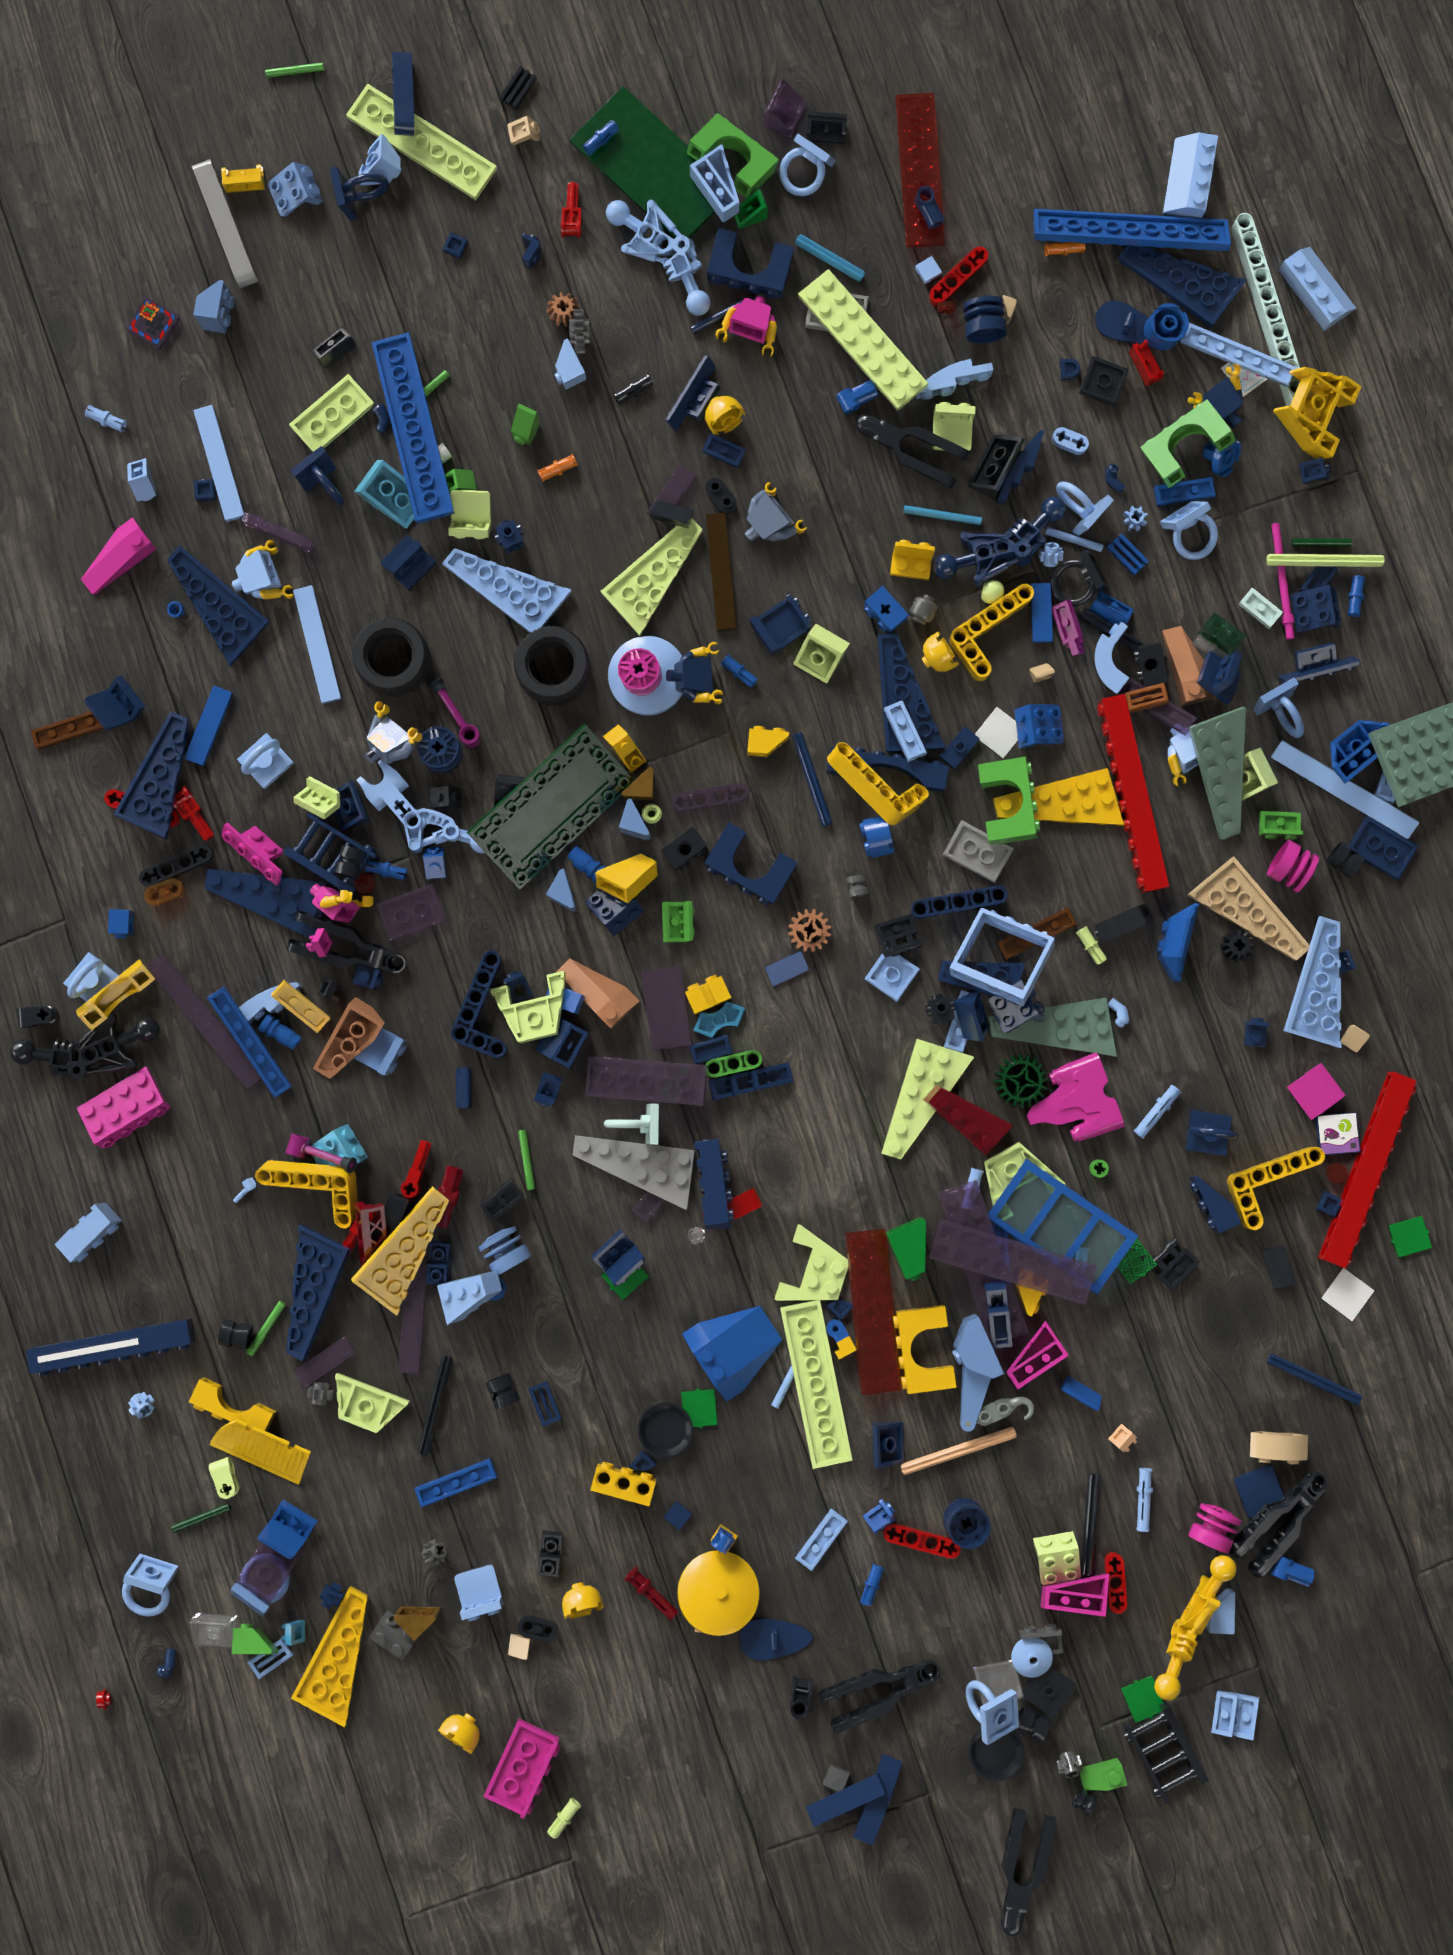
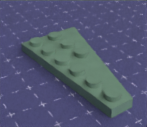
M1246 707L1237 708L1188 727L1217 833L1221 840L1239 834L1241 829Z
M1107 998L1045 1007V1020L1039 1023L1031 1019L1009 1033L1002 1031L995 1016L988 1017L991 1037L1069 1050L1096 1052L1097 1054L1117 1057Z

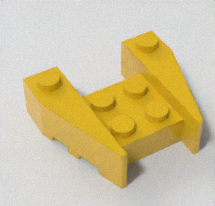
M1309 367L1290 370L1289 374L1300 380L1299 386L1291 405L1275 408L1273 412L1304 452L1315 459L1321 457L1324 459L1332 458L1340 439L1326 430L1336 406L1344 407L1355 404L1362 386L1347 376L1320 372Z

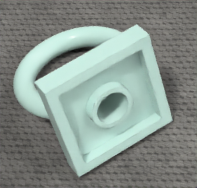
M646 1104V1115H641L640 1120H606L604 1126L606 1128H640L641 1133H646V1144L658 1145L659 1104Z

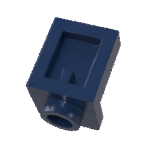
M1323 457L1299 464L1303 484L1321 479L1329 480V474L1332 473L1330 463L1326 462Z
M358 964L352 983L377 990V987H381L384 976L381 975L382 971Z
M1252 1018V1021L1245 1022L1243 1046L1265 1047L1266 1031L1270 1023L1264 1022V1018Z

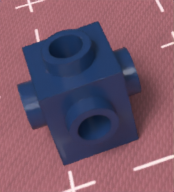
M513 519L510 521L504 520L495 527L497 534L494 537L499 546L503 545L507 554L525 546L521 537L524 535L520 524L515 525Z

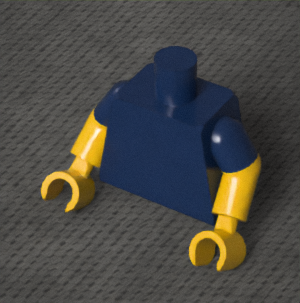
M1235 363L1233 364V372L1231 367L1226 368V373L1231 375L1230 379L1226 377L1204 395L1194 392L1195 399L1189 397L1187 400L1195 408L1198 404L1208 399L1224 421L1227 420L1232 428L1242 421L1236 412L1243 405L1242 386L1239 376L1241 367Z
M711 642L707 648L700 647L690 650L674 665V670H667L666 680L668 682H675L676 691L683 693L686 698L694 703L710 702V700H713L716 704L722 703V699H715L716 695H723V692L721 690L713 691L711 656H707L708 653L717 655L720 652L719 650L711 651L713 645H718L716 642Z

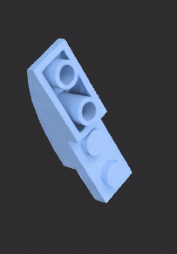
M971 359L949 365L926 380L928 386L916 395V399L928 400L936 395L948 396L955 392L956 384L965 385L973 380H978L979 382L988 380L993 372L992 363L972 366Z
M289 983L301 993L300 989L303 986L300 983ZM278 986L257 994L239 1007L250 1024L255 1019L256 1021L260 1020L266 1014V1009L274 1014L275 1012L279 1013L285 1008L271 996Z

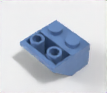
M223 280L217 281L196 297L193 315L203 330L226 333L227 327L230 326L231 316L229 313L230 308L234 306V297Z

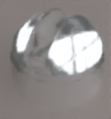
M700 1227L689 1229L688 1238L692 1244L701 1243L705 1238V1231Z

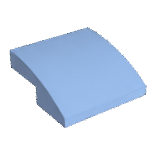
M1217 1691L1211 1733L1253 1740L1259 1697Z

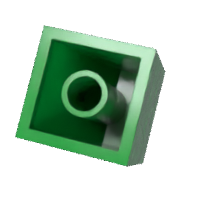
M919 1217L884 1232L902 1277L910 1281L921 1278V1273L925 1272L926 1221L925 1218Z

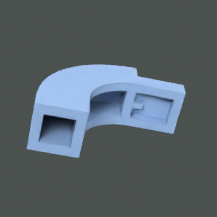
M1123 622L1119 625L1115 623L1109 631V634H1111L1110 638L1102 634L1095 650V666L1098 675L1103 683L1116 694L1120 692L1129 680V677L1119 671L1112 661L1113 648L1128 628Z

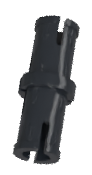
M646 374L633 383L629 382L627 387L613 395L618 404L621 405L633 396H639L640 392L653 386L652 380Z

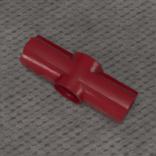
M449 1165L445 1169L442 1185L439 1186L438 1191L449 1202L440 1222L436 1226L448 1228L453 1208L456 1207L458 1202L459 1187L464 1169Z

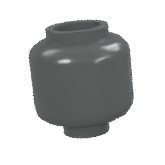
M925 594L923 597H916L909 610V614L912 616L911 620L924 626L926 623H931L938 610V606L934 603L935 599Z

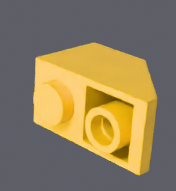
M619 724L603 736L631 773L647 761L628 733Z
M754 726V729H749L747 756L768 757L788 740L789 732H786L784 728L765 730V727Z
M1024 1268L1015 1287L1025 1314L1032 1317L1033 1313L1036 1314L1041 1305L1039 1300L1042 1295L1047 1293L1049 1284H1047L1048 1279Z

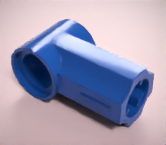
M871 380L853 389H844L836 395L845 415L856 411L860 405L878 397L876 387Z
M1283 1555L1272 1566L1270 1574L1283 1580L1289 1579L1308 1587L1314 1579L1313 1569L1298 1564Z

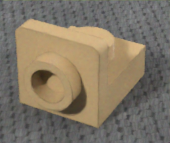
M528 116L507 124L510 141L513 145L528 139H533L536 142L540 140V127L536 121Z

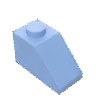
M564 340L555 365L557 373L554 375L558 384H563L566 390L585 381L586 375L569 340Z
M144 458L127 464L128 483L137 502L151 500L156 496V486L147 459Z
M1226 1588L1217 1597V1600L1221 1603L1220 1607L1216 1609L1205 1627L1209 1633L1234 1634L1235 1592L1231 1588Z

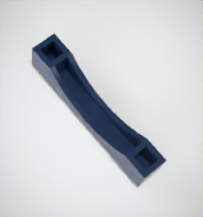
M854 748V751L870 767L895 769L908 775L927 790L942 793L945 790L949 766H945L944 762L933 761L932 763H927L922 758L908 762L903 755L894 754L891 757L885 756L886 753L881 751H874L873 754L867 753L866 749ZM828 763L826 773L840 775Z

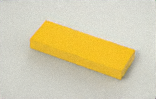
M285 980L271 994L275 1000L316 1033L331 1019L329 1015Z

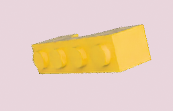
M139 959L76 1010L78 1017L92 1031L108 1018L111 1011L121 1001L136 992H140L155 980L154 975Z
M205 1377L199 1379L189 1400L190 1403L194 1404L193 1407L200 1411L207 1410L216 1419L222 1420L224 1418L230 1422L240 1419L248 1423L247 1428L252 1429L255 1426L266 1432L277 1412L260 1403L246 1411L232 1409L224 1401L222 1385Z

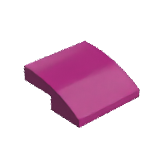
M1322 1063L1287 1086L1311 1120L1345 1096V1093Z

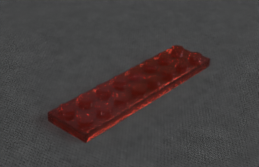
M934 92L895 95L905 248L944 246V223L935 229H929L921 211L915 206L918 190L923 186H929L934 191V198L943 215ZM920 196L923 201L929 200L926 196Z
M884 1228L845 1233L861 1395L902 1391L896 1344L897 1336L893 1322L894 1307L887 1238L885 1235L886 1229Z

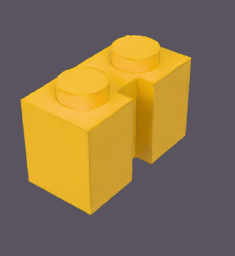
M715 974L706 978L707 983L699 986L698 983L687 987L688 991L685 994L695 1015L731 999L722 976L717 977Z

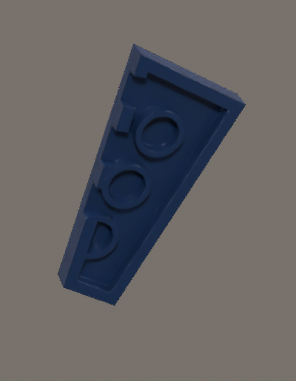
M942 961L937 981L972 991L979 990L980 993L995 996L991 992L951 976L950 966L953 961ZM964 961L963 965L1012 986L1021 980L1025 963Z

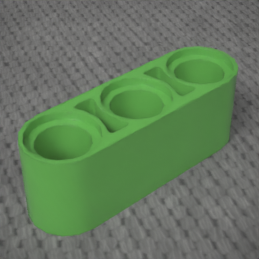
M751 1050L712 1059L706 1063L705 1071L709 1077L717 1078L755 1069L761 1065L762 1056L758 1051ZM749 1055H757L759 1062L756 1065H750L747 1061ZM730 1059H737L739 1061L737 1069L732 1070L728 1067ZM710 1064H718L720 1071L717 1074H711L708 1071Z

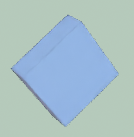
M932 256L915 266V270L924 284L942 274L941 269Z

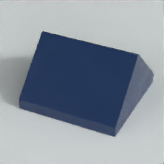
M353 780L336 789L340 793V808L334 813L341 832L371 822L359 787Z
M978 990L953 1002L963 1038L984 1041L989 1024L980 991Z
M903 1422L871 1423L873 1464L875 1468L905 1463Z

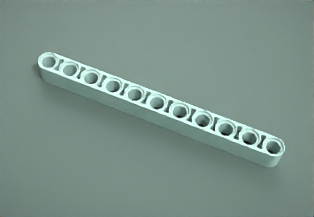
M1242 213L1232 225V234L1270 355L1298 369L1300 366L1254 220L1250 214ZM1239 223L1244 224L1246 228L1241 227ZM1244 241L1250 242L1252 246L1246 245ZM1250 259L1255 260L1257 264H1253ZM1256 278H1261L1263 282H1258ZM1262 296L1268 297L1269 301L1264 300ZM1267 314H1272L1275 319L1269 318ZM1273 332L1279 333L1280 337H1276ZM1279 350L1284 351L1286 356L1281 355ZM1293 377L1289 387L1280 384L1286 406L1291 405L1296 393L1290 387L1297 389L1300 380Z

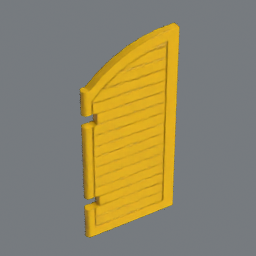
M240 1419L225 1424L212 1438L211 1446L298 1485L301 1482L311 1451L295 1445L294 1448L290 1447L289 1441L255 1426L252 1429L247 1428L248 1423Z

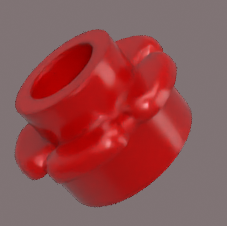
M106 1689L97 1692V1709L104 1708L106 1710L107 1706L111 1705V1693H107Z

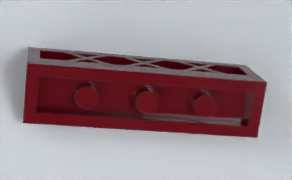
M362 1201L354 1203L361 1267L373 1255L372 1253L376 1247L381 1246L380 1242L382 1241L383 1243L387 1239L385 1211L382 1203L367 1207ZM379 1210L378 1218L375 1222L369 1219V1212ZM375 1228L381 1230V1235L375 1241L371 1238V1233Z

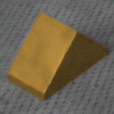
M651 766L621 793L624 799L653 800L654 772Z

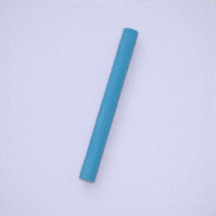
M904 505L903 511L906 514L981 525L982 517Z

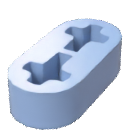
M1058 428L1052 435V443L1056 447L1076 455L1085 453L1089 445L1088 439L1084 435L1067 428ZM1060 434H1064L1062 442L1058 440ZM1078 441L1082 442L1080 449L1076 448Z

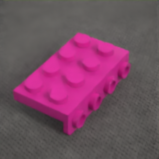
M144 1067L79 1106L77 1110L94 1145L100 1148H108L120 1138L129 1136L138 1127L146 1126L153 1118L164 1115L170 1109V1105L165 1101L150 1069Z
M518 1719L483 1797L520 1814L522 1819H524L526 1814L530 1815L535 1804L532 1802L534 1795H539L543 1787V1783H541L543 1775L548 1776L552 1764L549 1762L552 1756L556 1758L561 1747L558 1744L560 1737L522 1719Z

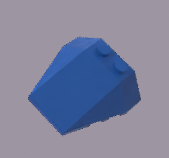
M761 1306L699 1322L682 1333L694 1356L726 1402L747 1387L782 1341V1338Z

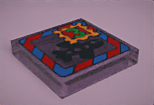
M145 297L127 325L126 331L161 351L179 322L180 316L150 298Z

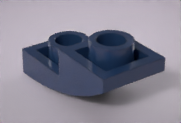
M431 1240L429 1243L426 1284L441 1285L447 1283L451 1242Z

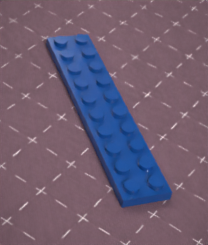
M1034 209L1033 212L1034 240L1229 251L1231 246L1229 225L1226 219Z
M408 332L371 342L415 522L419 524L455 514L411 335Z

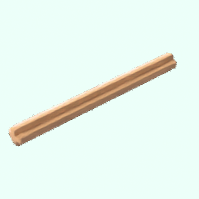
M1009 1427L902 1463L900 1467L902 1473L907 1475L1017 1437V1434L1013 1427Z

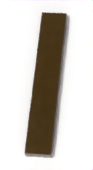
M725 513L706 514L717 631L736 630Z

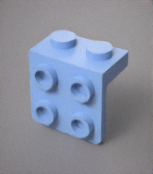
M486 1565L455 1576L454 1580L462 1605L460 1611L462 1620L474 1621L479 1619L482 1614L487 1613L490 1616L500 1612L499 1609H502L504 1601L493 1565Z

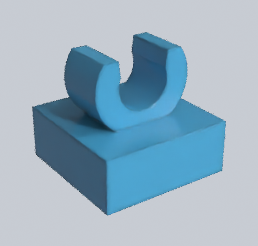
M304 1620L281 1625V1628H285V1635L281 1636V1639L285 1640V1645L292 1646L305 1642Z

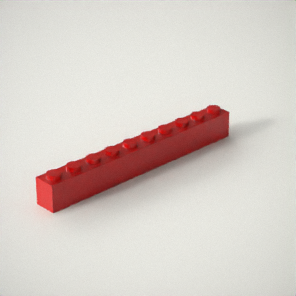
M1121 694L1102 698L1098 702L1097 713L1099 717L1102 716L1103 724H1101L1103 736L1107 738L1106 752L1111 756L1112 760L1110 770L1112 774H1115L1116 782H1114V787L1121 799L1119 801V809L1121 813H1124L1125 820H1123L1125 832L1128 831L1129 834L1127 843L1129 850L1133 852L1134 856L1132 866L1134 870H1137L1138 878H1136L1137 887L1139 890L1141 889L1142 894L1166 889L1169 887L1126 696Z
M1397 1072L1387 1073L1360 1144L1361 1152H1357L1340 1197L1342 1199L1341 1207L1336 1217L1331 1221L1318 1259L1342 1268H1346L1352 1262L1353 1248L1359 1243V1232L1367 1222V1211L1373 1206L1374 1192L1381 1185L1380 1177L1382 1171L1384 1172L1388 1166V1155L1394 1150V1139L1396 1134H1399L1402 1129L1401 1121L1403 1115L1405 1116L1409 1110L1408 1102L1410 1097H1413L1417 1087L1415 1084L1417 1080Z

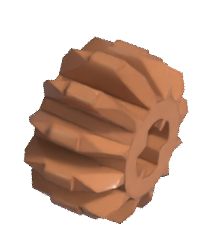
M560 292V297L553 295V301H548L550 308L547 309V314L550 315L552 322L556 321L557 326L563 323L564 327H567L569 319H574V309H580V305L577 304L576 297L571 299L570 293L564 296L563 292Z

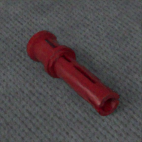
M637 1566L632 1568L624 1580L626 1582L629 1581L637 1589L636 1592L640 1595L643 1594L669 1621L673 1619L678 1610L651 1585V1580L649 1578L646 1579L638 1571L639 1568Z

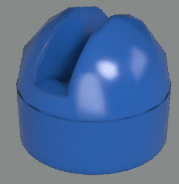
M173 601L168 605L167 611L170 616L179 618L184 615L185 607L182 603Z

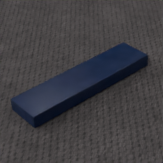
M879 1773L807 1805L806 1810L815 1827L887 1794V1791Z

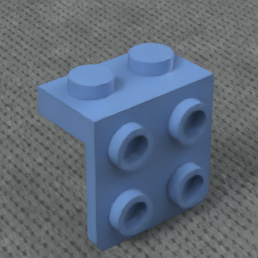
M292 162L268 182V187L280 216L286 217L304 202L318 205L323 201L320 189L313 178V172L307 165Z
M382 1028L375 1041L359 1053L355 1059L377 1070L378 1073L388 1076L394 1072L398 1057L402 1056L405 1052L407 1041Z

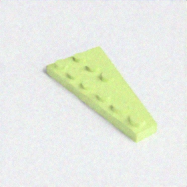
M693 518L689 529L680 526L673 528L601 590V594L639 636H641L702 533V528Z
M916 1039L881 1154L902 1159L935 1113L923 1099L935 1085L950 1092L973 1060V1056Z

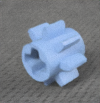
M1131 506L1130 512H1124L1123 516L1126 519L1122 524L1128 526V531L1132 528L1138 532L1140 525H1146L1147 522L1143 519L1148 514L1143 513L1142 507L1135 509Z
M1046 543L1044 549H1039V558L1043 565L1055 567L1058 565V561H1063L1064 552L1062 548H1059V544Z
M145 1392L137 1393L128 1402L131 1407L129 1411L132 1416L136 1415L139 1419L147 1417L155 1408L152 1404L155 1400L151 1395L147 1396Z

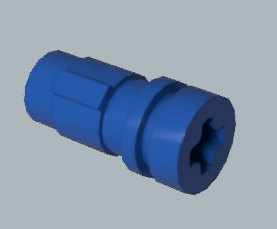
M578 846L567 857L575 868L581 873L585 872L587 874L586 877L592 878L591 881L595 884V873L606 868L604 865L601 866L599 861L596 862Z
M271 1014L264 1018L258 1028V1031L263 1034L267 1033L266 1036L275 1038V1041L292 1050L296 1048L302 1038L295 1031L281 1024L280 1020H275V1017Z

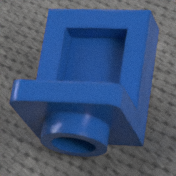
M434 846L425 849L423 862L426 879L446 877L444 848Z
M882 1499L878 1501L879 1505L863 1515V1519L874 1534H877L895 1521L894 1509L889 1502L885 1504Z

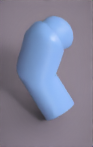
M1112 998L1108 1003V1007L1117 1013L1116 1025L1124 1027L1129 1022L1127 1008Z

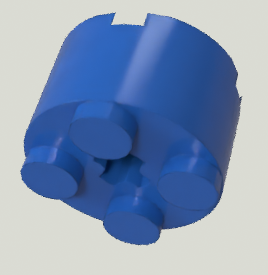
M1166 303L1160 305L1154 310L1144 325V336L1149 342L1148 346L1158 350L1174 348L1185 336L1189 328L1188 316L1175 304Z
M881 816L864 819L863 823H859L862 836L867 837V842L864 843L867 857L877 858L895 853L894 848L890 849V847H893L889 825L886 821L884 822Z

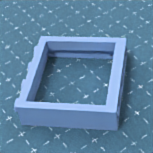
M981 908L950 966V975L1024 1007L1055 946V938L1047 935V932L1041 933L1034 930L1028 924L1022 925L1017 923L1011 917L1000 916L994 910L988 911ZM984 923L1045 948L1024 990L963 965Z

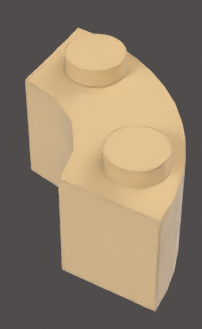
M1265 1431L1251 1432L1250 1457L1258 1458V1462L1270 1463L1271 1460H1287L1288 1464H1299V1461L1307 1460L1308 1435Z

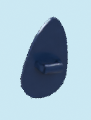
M1113 300L1100 306L1096 312L1095 323L1099 332L1107 338L1121 342L1142 344L1145 340L1144 325L1148 317L1121 301Z
M759 1618L751 1620L743 1627L739 1641L741 1649L748 1657L753 1660L762 1661L797 1652L807 1646L813 1637L810 1631L797 1624L775 1619Z

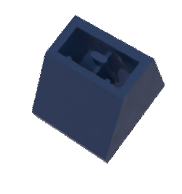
M560 1018L558 1034L542 1038L536 1051L571 1069L590 1034Z

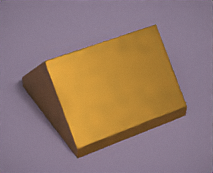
M399 1607L394 1615V1621L415 1641L436 1620L441 1607Z

